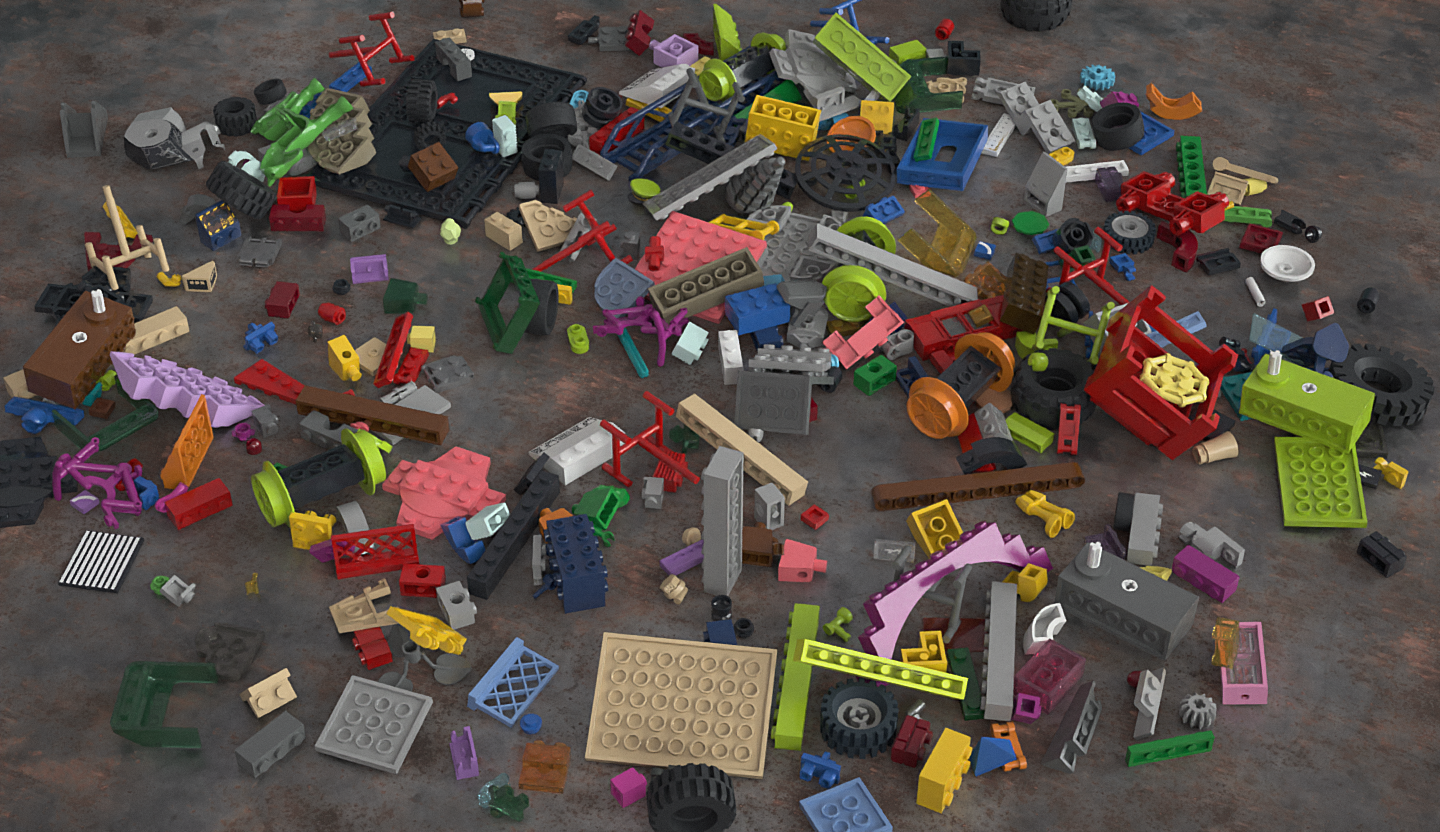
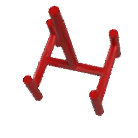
M393 12L369 15L370 21L380 20L387 34V38L377 46L359 48L357 42L364 41L365 37L364 35L339 38L340 44L350 43L353 49L329 52L330 58L357 57L367 80L360 81L361 87L385 84L384 78L374 79L366 62L390 43L397 56L389 58L391 64L410 62L415 59L413 55L403 56L387 22V19L394 18Z
M592 190L562 206L565 212L578 206L592 230L580 236L577 242L543 261V263L532 270L541 272L582 247L590 246L595 242L598 243L610 262L615 258L604 239L605 236L617 230L615 224L610 225L608 221H605L599 225L584 204L586 200L595 196ZM628 255L620 261L628 264L633 261L631 255Z
M1096 227L1094 233L1104 240L1101 257L1084 266H1081L1060 247L1054 249V253L1064 260L1059 285L1084 274L1118 304L1130 303L1113 289L1114 286L1104 279L1110 246L1118 252L1122 250L1123 246L1100 227ZM1071 266L1075 270L1069 273ZM1098 267V272H1095L1093 269Z
M644 392L643 398L655 405V423L632 439L606 420L600 422V426L612 434L613 467L605 462L601 468L626 487H631L633 481L621 473L620 456L637 444L692 483L697 484L700 478L663 452V450L672 451L663 444V412L671 416L674 413V409L650 392Z

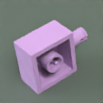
M675 34L661 43L653 40L649 44V48L654 50V64L661 68L678 64L691 66L698 61V45Z

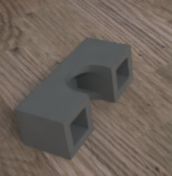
M450 37L435 42L437 59L443 66L449 64L450 73L457 81L472 77L471 60Z
M314 410L299 423L301 438L328 450L342 445L341 431L347 428L353 433L358 431V429L343 424L336 430H331L329 417Z

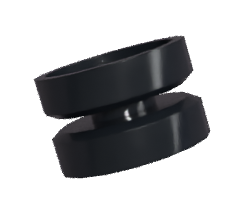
M605 87L591 89L582 108L583 119L592 127L601 129L618 117L623 104L621 97L613 90Z
M1066 281L1058 286L1060 291L1056 294L1050 316L1076 324L1079 319L1089 314L1090 304L1078 286ZM1047 295L1045 296V304H1044V305H1046V301H1047V298H1048Z

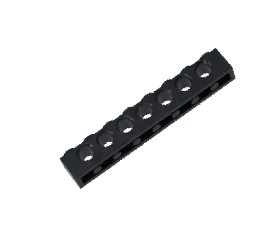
M677 121L670 130L665 144L707 164L736 148ZM783 169L776 191L777 195L790 200L797 186L795 173Z

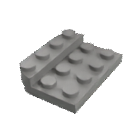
M764 344V348H758V355L749 359V367L824 372L831 368V353L829 348H818V351L811 350V347H800L799 350L793 349V346L789 345L775 348L773 344Z

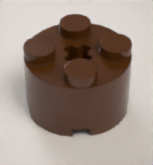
M459 0L461 7L459 8L460 16H484L482 3L485 0Z

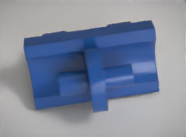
M272 322L265 326L261 324L256 326L254 323L248 324L243 348L246 351L251 349L258 354L264 349L263 341L266 340L269 345L277 343L278 336L274 331L275 325Z
M825 751L822 756L803 753L801 757L800 779L808 782L811 781L813 776L818 777L821 787L830 789L834 783L838 785L841 778V765L830 760L829 752Z

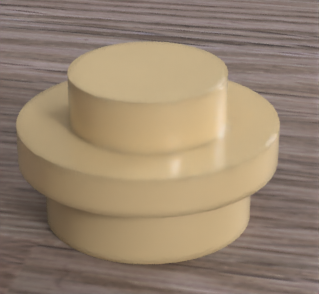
M694 527L686 529L682 536L683 543L686 546H690L700 541L701 533L699 529Z

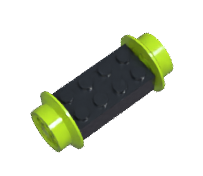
M762 32L753 37L751 47L747 49L748 51L738 53L736 58H730L725 61L726 63L719 59L708 60L699 75V81L705 96L712 101L719 100L723 102L734 95L735 91L732 87L734 82H737L741 88L760 76L775 71L776 69L769 52L773 48L785 51L787 49L785 41L779 35Z

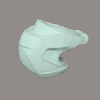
M235 150L228 157V162L234 166L242 159H249V162L245 163L241 169L261 182L264 181L265 175L260 171L261 162L256 160L250 153L246 151L237 152Z

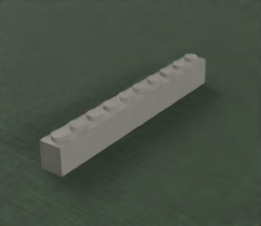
M818 223L808 235L809 251L844 265H856L867 268L882 280L951 307L978 300L977 287Z

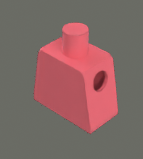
M786 539L784 555H781L778 567V581L810 582L812 581L814 571L826 573L828 561L817 559L816 547Z

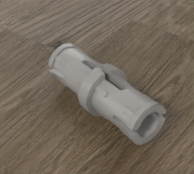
M410 381L400 388H394L393 392L380 397L379 401L394 404L417 391V386L413 381Z

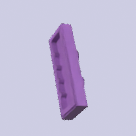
M700 540L660 560V567L670 576L671 574L678 575L702 563L704 555L701 551L704 540Z

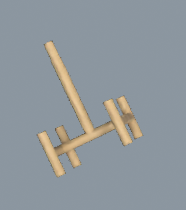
M103 186L107 207L122 255L112 259L109 256H103L101 261L96 257L92 242H88L85 244L92 268L96 266L107 275L112 290L119 288L112 266L142 255L145 258L152 257L151 252L159 258L162 272L169 271L161 239H153L154 245L146 239L143 225L136 226L142 248L132 252L129 251L110 186Z

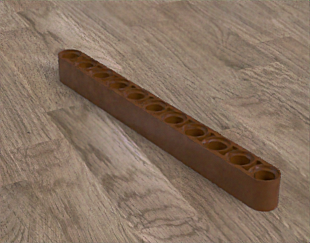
M1076 462L881 484L871 489V496L878 511L931 506L946 499L949 503L1025 495L1029 490L1042 493L1076 489L1085 483V477L1080 465Z

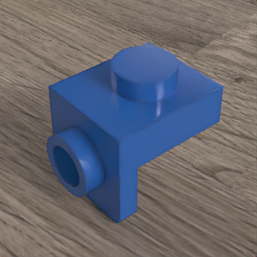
M141 476L134 480L136 491L142 502V509L147 510L160 499L157 486L152 481L146 480Z

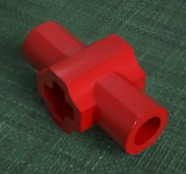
M658 236L650 237L649 246L645 247V260L648 262V269L654 272L660 270V261H664L665 258L664 246L661 245V238Z

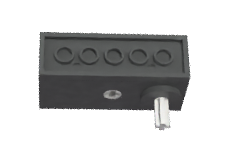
M1087 542L1058 576L1054 604L1060 603L1063 610L1166 661L1193 626L1199 596L1102 550L1101 543L1096 542V544Z

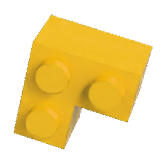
M941 631L920 632L918 648L901 649L900 662L946 673L947 660Z

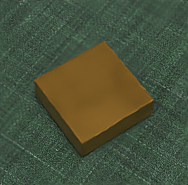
M985 304L968 312L977 328L993 320Z

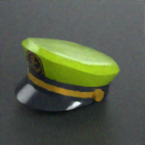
M633 179L630 182L632 192L628 195V199L634 203H643L659 194L660 187L648 179Z

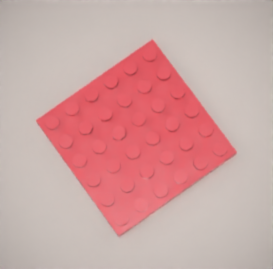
M672 211L656 235L661 238V245L664 246L665 258L664 261H660V270L652 272L648 269L645 254L635 270L654 281L655 285L746 247H748L757 262L767 247V242ZM648 293V294L644 297V299H647V300L650 301V296H649V293ZM725 302L693 316L719 324L725 315Z

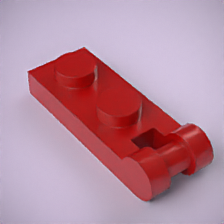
M410 347L399 371L394 375L393 383L401 385V383L407 384L410 381L415 383L421 372V366L425 364L429 356L428 350Z

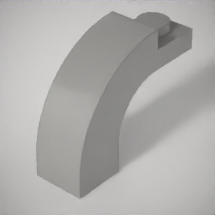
M356 501L336 506L337 512L335 515L337 521L342 523L346 533L369 530L364 514ZM363 538L358 542L365 544L369 539ZM373 543V544L370 546V548H372V549L375 550L374 543ZM355 546L354 553L357 552L360 548Z

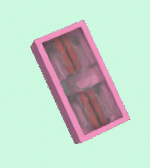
M1218 622L1217 642L1222 704H1267L1268 684L1261 622Z

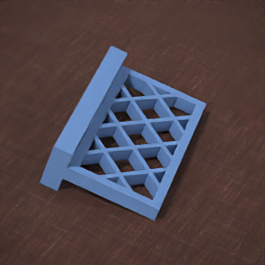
M518 637L514 639L469 693L467 707L473 711L478 708L510 728L513 727L559 669V666L523 646L524 641ZM525 654L532 659V662L521 664L520 658ZM546 666L551 670L549 673L539 674L538 667ZM534 668L536 675L524 676L523 669ZM511 670H519L521 677L509 678L508 673ZM537 680V687L527 688L526 681ZM522 682L524 689L512 690L511 683ZM507 684L509 691L497 692L496 687ZM525 694V702H515L514 696ZM510 697L512 704L500 705L499 698ZM487 699H495L497 706L489 707L484 702ZM513 709L514 716L509 719L503 715L502 711Z

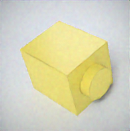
M412 326L411 333H408L407 343L411 344L413 348L434 352L436 343L435 326Z

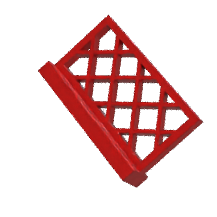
M414 524L331 536L337 579L402 570L403 563L419 564ZM411 532L406 538L400 536L401 533ZM383 535L389 536L386 541L379 539ZM363 538L369 539L365 544L358 542ZM394 540L401 542L397 547L390 544ZM346 541L348 544L341 547L336 542ZM374 542L380 545L376 550L370 548ZM353 545L360 548L355 553L349 550ZM406 545L409 546V547H411V548H407V549H402V548H404ZM385 548L391 550L387 552H382ZM364 551L370 553L366 555H361ZM344 554L349 556L346 558H341Z

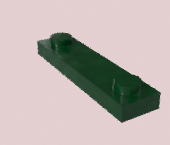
M969 648L947 649L951 673L968 678L964 700H959L964 721L984 719L985 710L981 709L982 695Z

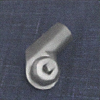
M918 699L905 711V715L916 717L918 720L922 719V717H919V713L926 707L925 703Z

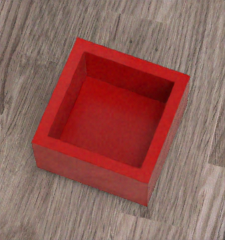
M314 176L281 177L279 179L278 204L290 205V210L293 213L303 212L307 205H315L317 191Z

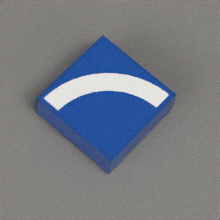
M979 241L974 251V256L991 260L996 250V245Z

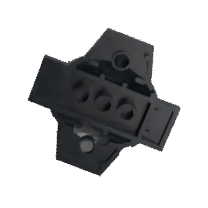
M96 266L81 277L82 281L87 280L94 287L98 284L110 287L107 275ZM112 267L119 287L112 291L115 294L119 292L124 296L125 305L132 308L134 324L142 321L153 302L152 295L137 294L131 290V270L129 268ZM48 283L34 306L35 312L53 314L57 326L82 295L77 290L79 284L73 286V283L67 285Z
M41 437L0 441V528L35 524L44 508L43 503L48 497L54 498L52 475L55 462L58 459L57 456L48 455ZM70 474L61 479L62 494L78 492V482Z

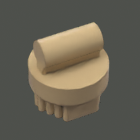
M673 574L667 577L660 586L664 595L669 600L673 599L676 604H681L688 592L685 582Z

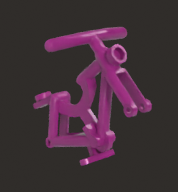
M638 296L636 299L637 307L614 310L604 309L602 311L603 316L607 319L603 321L604 325H593L594 334L600 337L606 336L607 333L622 335L623 329L627 326H641L642 333L658 335L657 365L660 367L664 365L665 340L673 334L681 336L682 327L689 323L688 318H683L688 313L687 308H681L680 312L668 324L660 317L658 311L651 304H644L642 296ZM628 313V317L616 318L615 316H613L617 314ZM650 320L654 321L655 327H652V323L649 322Z
M94 437L73 458L69 454H63L55 462L52 475L54 499L56 501L62 499L61 479L67 474H70L86 490H89L93 485L102 487L107 493V499L101 501V510L105 514L104 521L108 527L113 526L116 530L119 528V523L112 512L130 513L136 516L141 514L142 502L139 499L133 480L139 476L142 477V468L138 464L132 473V467L128 463H120L117 466L83 463L91 455L99 451V439ZM78 470L113 474L107 480L91 475L84 477ZM121 480L130 501L115 500L116 492L114 486Z

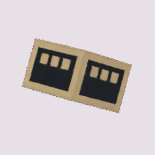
M211 261L182 275L184 289L194 292H212L217 278L215 262Z

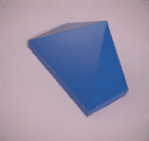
M981 737L969 757L975 776L1017 760L1009 739Z

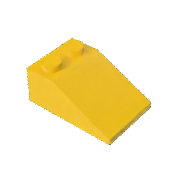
M947 499L911 513L906 520L914 539L929 559L932 553L943 550L947 543L958 540L963 533Z

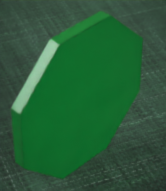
M1034 211L1020 212L1012 219V224L1016 231L1026 235L1043 234L1049 227L1045 215Z

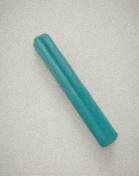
M624 328L623 334L618 335L639 377H648L649 370L627 329Z

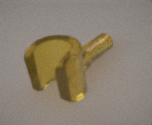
M253 573L251 581L245 583L247 595L251 592L259 593L256 581L257 573Z

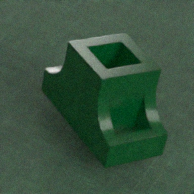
M1089 245L1074 248L1068 254L1081 266L1096 260ZM1060 258L1058 262L1062 268L1064 260ZM1071 266L1069 273L1075 270Z

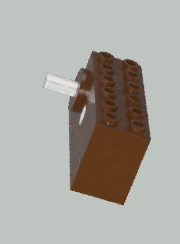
M99 289L92 292L85 291L24 364L23 370L28 392L76 409L80 403H83L89 391L93 390L100 377L105 375L108 367L113 364L110 352H123L126 344L135 337L136 329L132 308L103 297L102 291Z

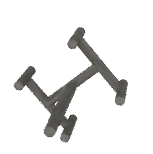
M688 68L686 72L689 79L674 113H668L671 126L673 127L675 122L678 121L685 104L724 116L720 127L714 126L713 130L717 140L726 143L723 135L738 101L743 102L745 100L737 82L732 84L735 93L727 110L709 105L697 74L693 72L692 68ZM692 87L695 88L699 101L688 98Z
M908 545L904 546L892 563V568L895 569L893 581L900 579V575L904 572L906 558L912 551V548ZM969 563L963 566L953 582V586L956 588L954 598L934 592L943 577L922 596L952 606L948 629L942 637L944 643L950 642L961 624L959 613L966 578L972 570V566Z

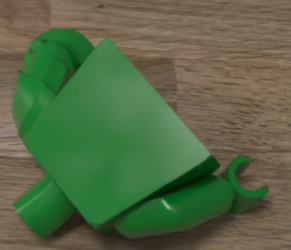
M601 484L586 492L580 503L572 506V513L575 516L587 514L589 522L593 521L595 531L593 536L601 537L604 546L610 547L611 544L606 539L610 538L615 541L614 535L610 531L603 532L602 530L607 529L617 508L623 507L628 503L630 494L625 488Z

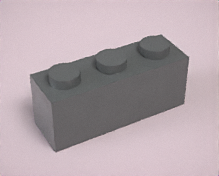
M284 711L234 750L237 764L256 778L306 739L303 723L287 711Z

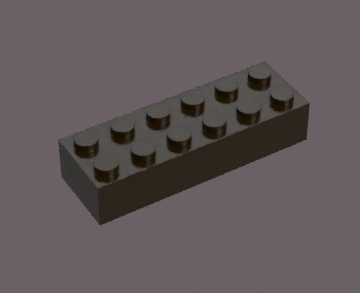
M1015 253L1007 269L1000 316L1001 322L1033 335L1035 334L1044 312L1049 265H1046L1043 261L1031 259L1026 254Z

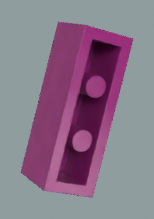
M1187 545L1173 559L1172 572L1221 603L1237 590L1239 575L1190 545Z

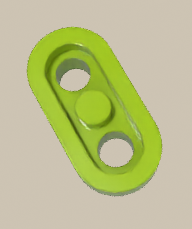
M579 324L570 326L567 329V337L571 350L577 354L586 353L589 350V340L585 328Z

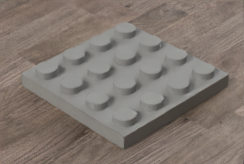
M352 675L314 746L315 750L397 774L433 703L432 697Z

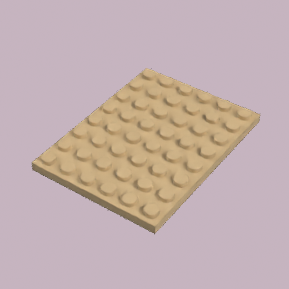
M604 632L585 760L651 768L658 767L661 769H668V765L683 766L687 765V763H694L695 765L705 763L707 766H716L728 776L763 779L777 649Z

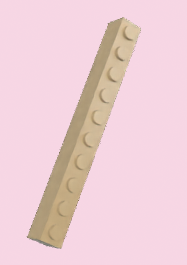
M176 306L135 323V337L130 339L123 352L135 355L190 332L187 317ZM24 370L3 377L7 392L12 398L15 396L29 399L37 396L28 392Z

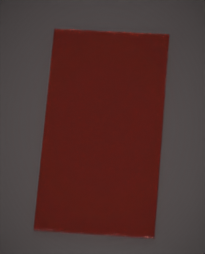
M923 618L924 632L941 631L943 637L948 629L950 618ZM959 618L961 624L949 643L943 642L945 652H947V649L966 647L969 648V652H984V649H988V647H984V636L988 634V632H984L985 619Z

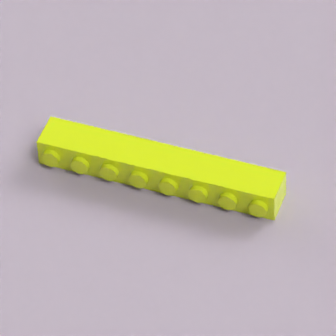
M797 639L793 657L795 662L957 700H964L968 678L807 639Z

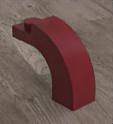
M1162 221L1158 227L1157 238L1176 248L1173 253L1171 266L1187 273L1195 263L1198 249L1197 238L1190 230L1179 236L1171 232L1169 224Z

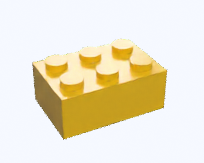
M948 728L944 729L919 775L916 804L939 813L943 812L945 806H950L954 789H959L962 781L961 776L963 773L966 774L970 767L968 759L972 752V747H970L971 737Z

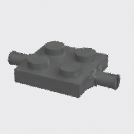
M599 27L598 37H588V44L598 43L600 51L630 50L625 46V36L628 33L627 27Z

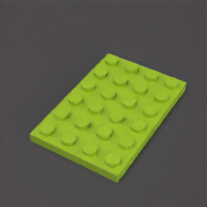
M1304 437L1274 438L1284 526L1367 528L1368 522L1355 444L1349 454Z

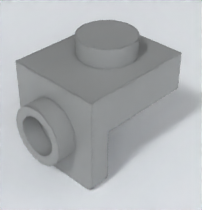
M174 575L159 592L176 606L180 607L184 602L188 603L194 597L195 593L193 591L196 585L192 583L188 586Z

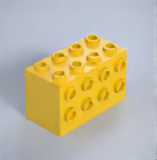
M756 95L749 112L745 142L761 134L775 144L777 150L774 153L797 158L799 152L807 144L816 140L821 110ZM814 146L808 149L807 151L812 152ZM802 156L801 160L809 161L810 157Z

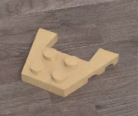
M385 578L378 581L379 585L372 589L370 586L364 588V593L355 598L351 595L329 607L339 633L398 624L397 621L386 614L388 610L377 613L371 601L391 594Z

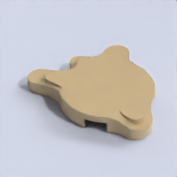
M941 77L937 78V81L933 83L932 80L923 82L922 90L936 100L953 101L961 104L964 102V96L961 94L966 93L964 86L967 85V79L965 77L957 79Z

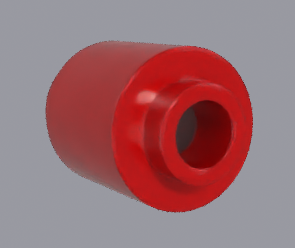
M942 19L935 29L936 37L939 40L948 39L954 30V23L950 19Z
M329 302L322 303L319 306L318 315L323 320L339 325L346 318L345 309Z

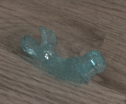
M1095 233L1090 249L1096 250L1099 253L1102 238Z
M506 773L499 774L479 790L477 799L480 801V806L487 808L491 805V796L494 791L499 790L501 793H507L510 790L511 784L508 783L510 779Z

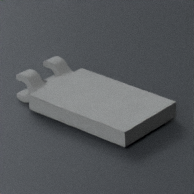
M977 77L975 83L980 85L975 84L973 92L978 94L973 93L971 99L978 100L983 98L982 101L1003 105L998 94L1018 84L989 77L988 80ZM1028 86L1034 95L1036 87ZM1017 99V102L1023 105L1022 101Z

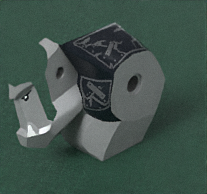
M172 107L138 114L124 135L126 156L135 163L152 170L195 160L198 169L203 168V155L206 149L200 133L206 130L213 145L222 147L224 150L225 145L221 144L218 137L221 132L217 124L205 121L187 130L182 118Z

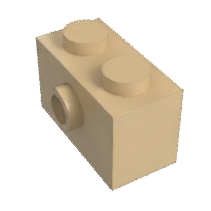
M499 212L484 219L486 236L508 250H512L523 243L522 227Z

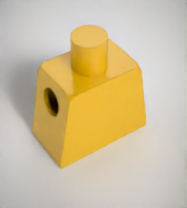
M342 335L328 341L329 366L342 381L350 378L352 381L359 380L362 376L360 373L359 357L346 336Z

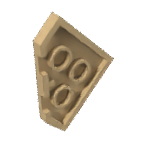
M537 200L519 204L518 207L537 252L563 245L577 220L575 217L570 218L564 215V212L551 207L550 209Z

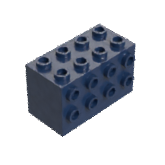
M587 514L546 521L547 529L543 530L545 542H548L546 544V556H549V567L553 571V582L558 587L557 596L558 600L562 602L564 613L606 606L605 592H608V584L604 578L608 577L606 565H602V551L597 550L599 548L598 538L593 536V533H595L593 521L589 522Z

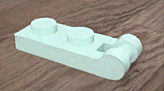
M1089 118L1072 119V128L1078 149H1084V147L1096 149V139H1094Z

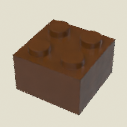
M440 142L411 155L408 163L409 169L426 192L455 179L458 171V166Z

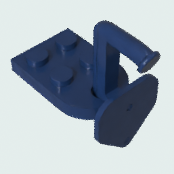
M1333 323L1317 331L1314 337H1304L1284 345L1281 353L1288 355L1290 359L1303 361L1307 366H1314L1313 371L1333 378L1331 372L1324 371L1325 363L1328 360L1336 363L1343 362L1347 357L1349 344L1339 324Z

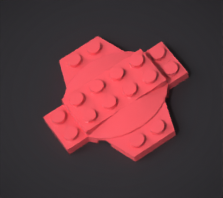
M455 446L435 461L424 462L418 460L414 464L402 460L382 484L384 491L399 495L402 505L396 521L397 526L414 524L416 535L433 540L443 533L440 524L457 516L470 520V518L486 506L504 503L506 501V494L489 489L486 482L490 467V457Z

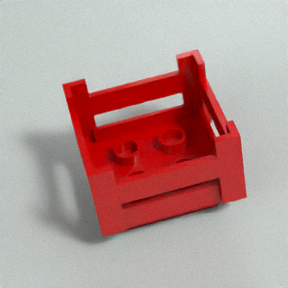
M1151 285L1110 318L1106 328L1109 332L1095 371L1088 377L1084 391L1091 396L1090 400L1145 444L1148 446L1150 444L1155 445L1158 450L1173 460L1216 430L1220 416L1217 413L1212 415L1223 377L1235 367L1238 354L1225 344L1215 351L1208 348L1158 307L1165 300L1166 296ZM1140 319L1147 322L1197 363L1194 366L1204 377L1209 379V385L1206 390L1207 398L1199 404L1193 421L1188 419L1193 403L1185 407H1179L1178 404L1164 400L1140 380L1139 377L1144 367L1143 361L1146 358H1155L1168 353L1135 327Z

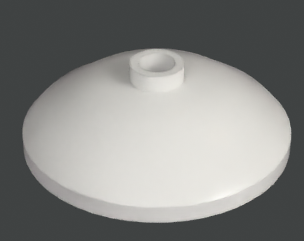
M1289 245L1272 246L1266 249L1260 258L1262 269L1269 276L1284 282L1304 280L1313 274L1315 262L1310 254L1300 248Z

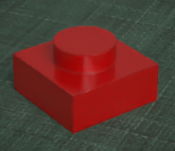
M815 504L801 514V521L814 530L829 520V514Z

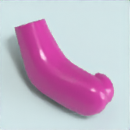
M180 482L173 492L156 501V510L165 513L166 507L164 502L186 493L189 487Z

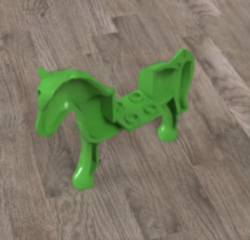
M313 78L299 95L294 91L290 92L282 102L257 120L250 131L255 135L260 133L266 139L276 141L271 143L260 166V171L268 179L267 185L269 187L273 185L275 180L283 177L303 157L302 150L308 147L325 128L353 109L348 100L341 96L337 103L330 105L314 120L299 115L304 106L312 101L316 94L322 93L325 90L316 78Z

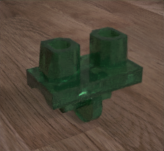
M684 424L683 428L677 425L669 430V438L675 443L682 441L681 454H687L688 448H699L700 436Z
M507 784L501 788L495 785H491L488 788L491 794V800L488 804V807L491 808V816L501 818L505 815L518 822L524 819L523 810L529 807V797L521 793L515 797L514 790Z

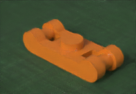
M1006 722L1004 725H999L998 723L991 724L992 738L1009 739L1017 760L1002 765L1003 771H1011L1012 768L1026 769V758L1023 756L1015 732L1014 722ZM1007 733V736L1001 737V734Z

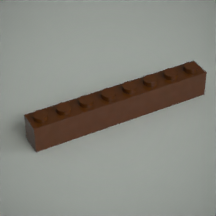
M307 385L304 386L296 399L299 415L308 416L314 410L328 416L331 422L350 426L351 423L360 421L367 424L369 430L430 444L441 446L449 432L448 416Z

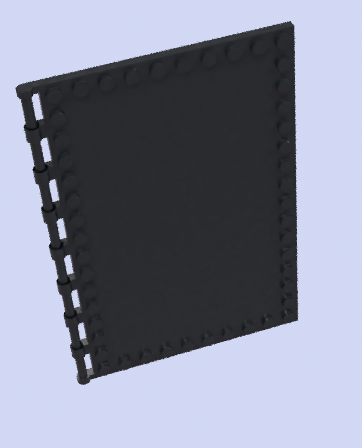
M433 39L369 107L370 111L367 113V116L372 123L369 129L374 137L371 143L376 151L371 160L363 166L342 174L331 172L317 163L305 177L314 176L316 186L384 205L392 204L393 206L401 207L402 210L403 208L414 210L420 215L442 221L451 218L461 228L467 229L472 219L484 209L486 202L494 193H497L502 187L503 181L509 174L515 171L517 164L521 161L522 146L529 136L526 125L527 111L538 105L557 102L559 98L562 99L560 102L570 103L574 92L586 84L587 78L585 76L456 44L460 49H471L475 53L474 59L471 60L472 77L457 81L450 73L449 64L443 66L437 59L435 42L439 40ZM413 79L434 81L437 87L438 99L451 92L455 93V96L458 97V101L455 104H451L448 101L441 108L437 109L432 121L435 124H439L445 133L446 143H443L444 149L458 166V171L455 179L426 192L412 172H403L402 168L399 167V160L403 158V155H413L420 151L413 135H415V131H418V126L421 128L423 123L427 125V122L409 120L407 114V91ZM573 81L576 82L571 89H568ZM522 92V99L516 103L515 131L517 134L518 154L513 160H509L512 155L502 157L499 152L493 154L491 151H476L466 140L467 129L477 122L485 123L493 132L492 120L495 119V115H498V105L490 100L489 93ZM430 135L424 141H431L436 135ZM500 170H504L497 179H494ZM485 188L488 189L481 198H478ZM469 208H472L465 218L462 217Z

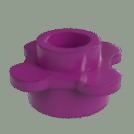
M239 423L235 426V430L232 431V436L239 438L240 441H246L250 436L255 435V430L251 429L248 423Z

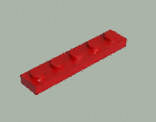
M409 311L395 318L373 383L377 388L389 385L394 379L393 376L398 367V361L403 352L402 349L407 340V334L413 319V315Z

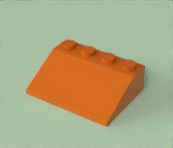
M203 394L200 395L185 427L181 431L179 439L174 445L172 453L168 456L165 467L161 470L160 477L163 480L164 488L175 489L180 482L190 487L214 438L206 398Z

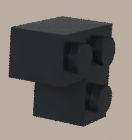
M948 41L947 75L979 76L980 50H964V41Z

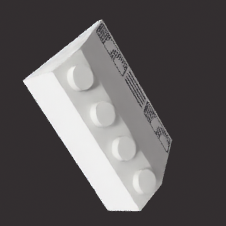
M678 64L652 69L619 91V94L651 104L687 83L689 77L686 71L692 67H689L687 64ZM678 96L674 97L673 99L667 101L666 103L662 104L661 106H659V107H657V108H660V109H661L662 107H664L665 105H667L668 103H670L671 101H673V100H674L675 98H677Z
M589 417L529 451V455L536 460L545 452L550 458L543 467L550 473L559 475V481L567 485L612 458V434L600 426L602 420ZM609 422L610 424H612L614 427H616L617 429H619L621 432H623V433L625 434V432L622 431L619 427H617L614 423Z

